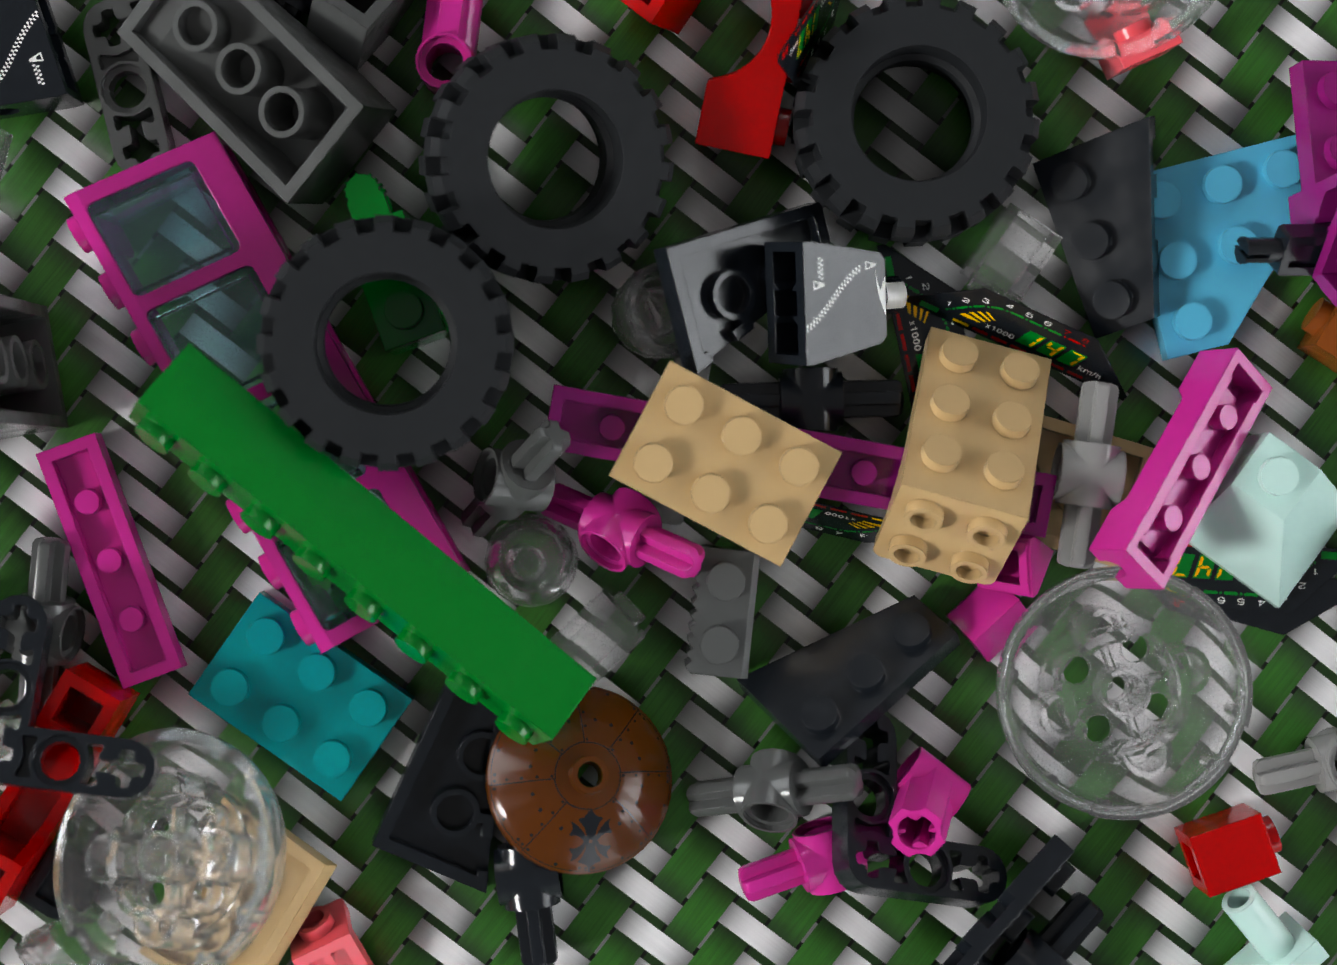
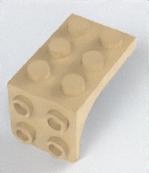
M930 328L924 344L902 461L886 514L874 542L873 550L878 556L891 559L894 563L904 567H920L946 574L963 583L988 585L996 581L1029 520L1052 359L939 328Z

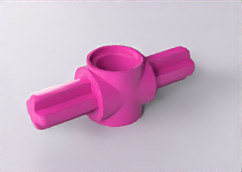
M557 483L555 484L554 494L549 506L541 512L542 515L577 530L580 545L585 553L594 562L609 571L622 572L628 565L639 568L647 562L681 578L695 577L701 570V564L705 557L703 547L663 529L661 516L656 507L645 496L635 490L619 488L613 495L601 492L594 497H590L566 485Z
M832 815L808 821L795 828L792 832L793 837L788 840L789 849L745 864L738 869L739 883L748 901L755 902L799 885H803L808 893L810 892L816 896L831 895L847 890L839 883L833 870ZM863 852L856 854L857 863L865 865L868 870V860L864 858Z

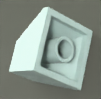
M1272 433L1249 435L1238 451L1189 545L1275 608H1280L1337 529V489L1320 468Z

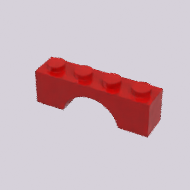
M771 0L772 18L769 33L756 56L736 71L711 77L707 80L695 144L767 159L770 158L772 144L784 147L792 109L783 108L780 105L785 82H793L778 64V55L797 27L798 19H802L813 0Z
M84 662L65 669L37 716L35 727L115 737L140 693L131 687L123 689L119 680L89 662ZM59 744L52 747L44 760L45 771L54 780H65L72 777L80 765L78 750L70 744ZM93 747L94 769L92 774L100 762L98 757L103 747ZM7 786L1 794L0 915L16 904L80 795Z

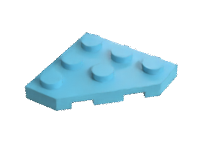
M1296 134L1153 171L1157 175V198H1154L1155 239L1158 240L1160 316L1152 319L1162 361L1228 345L1273 271L1269 263L1239 264L1235 258V245L1240 246L1237 243V239L1242 236L1274 237L1279 225L1291 224L1288 197L1302 191Z

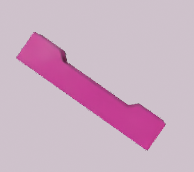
M1239 348L1199 351L1179 387L1182 400L1127 498L1110 510L1088 549L1099 561L1112 562L1122 568L1118 571L1115 578L1125 588L1164 590L1273 389Z

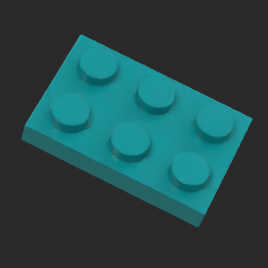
M265 591L259 592L188 695L332 796L342 801L415 696L341 644L324 653L320 652L316 643L311 646L306 645L290 618L292 610Z

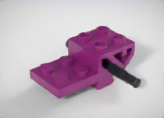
M1302 60L1289 68L1302 190L1288 197L1291 224L1279 225L1274 237H1239L1237 243L1240 246L1235 245V258L1239 264L1269 263L1280 276H1312L1320 286V289L1337 306V61Z

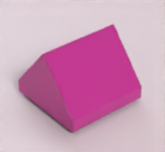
M1020 534L996 581L988 585L977 583L978 588L1034 598L1039 592L1054 551L1035 536Z
M978 587L946 615L988 662L1034 621L1025 606L1014 594Z

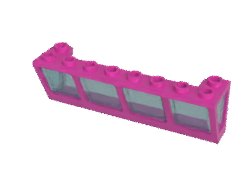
M214 131L64 197L73 214L72 217L66 220L68 228L85 253L88 254L94 251L105 271V273L98 276L99 282L105 294L117 309L120 310L123 307L127 309L137 329L130 332L132 341L146 363L150 366L157 363L163 373L190 343L281 418L277 413L280 408L272 393L266 392L260 375L264 373L261 354H257L256 334L261 332L263 315L259 313L264 296L269 295L277 279L274 276L285 260L289 261L293 256L232 148ZM328 321L325 333V350L334 375L352 394L363 400L376 403L333 326ZM293 425L291 426L299 434H301ZM324 450L322 451L467 572L470 571L412 466L399 467L398 471H378V467L359 465L356 468L340 463V458ZM230 499L226 501L227 508L240 530L244 534L252 531L263 549L264 554L258 557V561L270 584L276 590L284 587L296 608V610L290 612V618L306 645L311 646L316 643L320 652L324 653L380 622L378 619L375 623L368 622L354 613L343 600L347 595L327 578L324 581H318L306 574L293 561L292 556L295 552L276 536L272 539H266L254 532L241 519L240 513L243 510Z

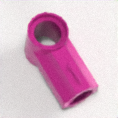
M427 0L422 43L418 47L415 62L421 79L428 90L434 95L441 84L450 81H441L432 76L431 68L433 62L439 56L445 53H453L463 58L464 62L467 58L477 55L483 0Z
M923 747L915 749L897 770V796L888 822L893 831L891 844L908 857L915 854H926L929 856L935 854L946 842L951 819L961 808L971 790V785Z

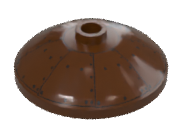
M591 686L553 740L532 745L530 742L522 745L513 741L499 730L487 760V800L500 832L508 843L526 859L540 867L562 874L587 875L613 869L632 859L647 846L658 832L665 818L671 798L672 771L667 748L656 726L631 701L617 693L599 687ZM583 764L593 766L598 773V780L594 787L584 786L578 778L579 768Z

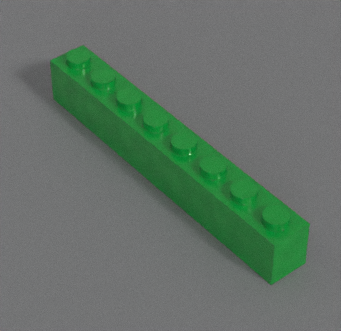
M190 343L136 402L129 418L137 424L134 430L148 446L161 454H167L170 450L191 467L187 471L189 477L201 489L215 497H219L223 493L243 510L240 513V517L248 527L266 539H272L276 536L295 552L292 559L301 570L318 581H324L327 578L347 594L343 600L354 613L371 623H375L378 619L398 635L394 641L400 650L419 663L426 664L427 661H430L448 676L445 684L454 694L470 704L476 705L478 701L498 717L495 720V725L513 741L522 745H526L527 742L536 745L553 740L596 681V677L323 452L319 453L304 442L306 438L291 426L288 427L284 420Z

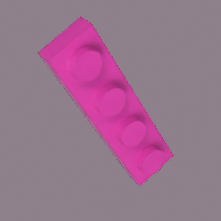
M94 432L36 454L122 688L131 687L187 666L102 434Z

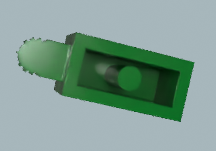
M355 173V176L348 182H345L346 188L343 190L346 192V195L344 197L349 200L347 206L352 219L374 217V215H395L396 217L412 219L403 209L394 211L390 198L386 196L387 190L383 189L384 185L382 183L379 184V180L373 178L371 173L369 175ZM378 280L362 285L386 352L398 355L450 336L449 327L443 312L436 302L421 289L397 280Z

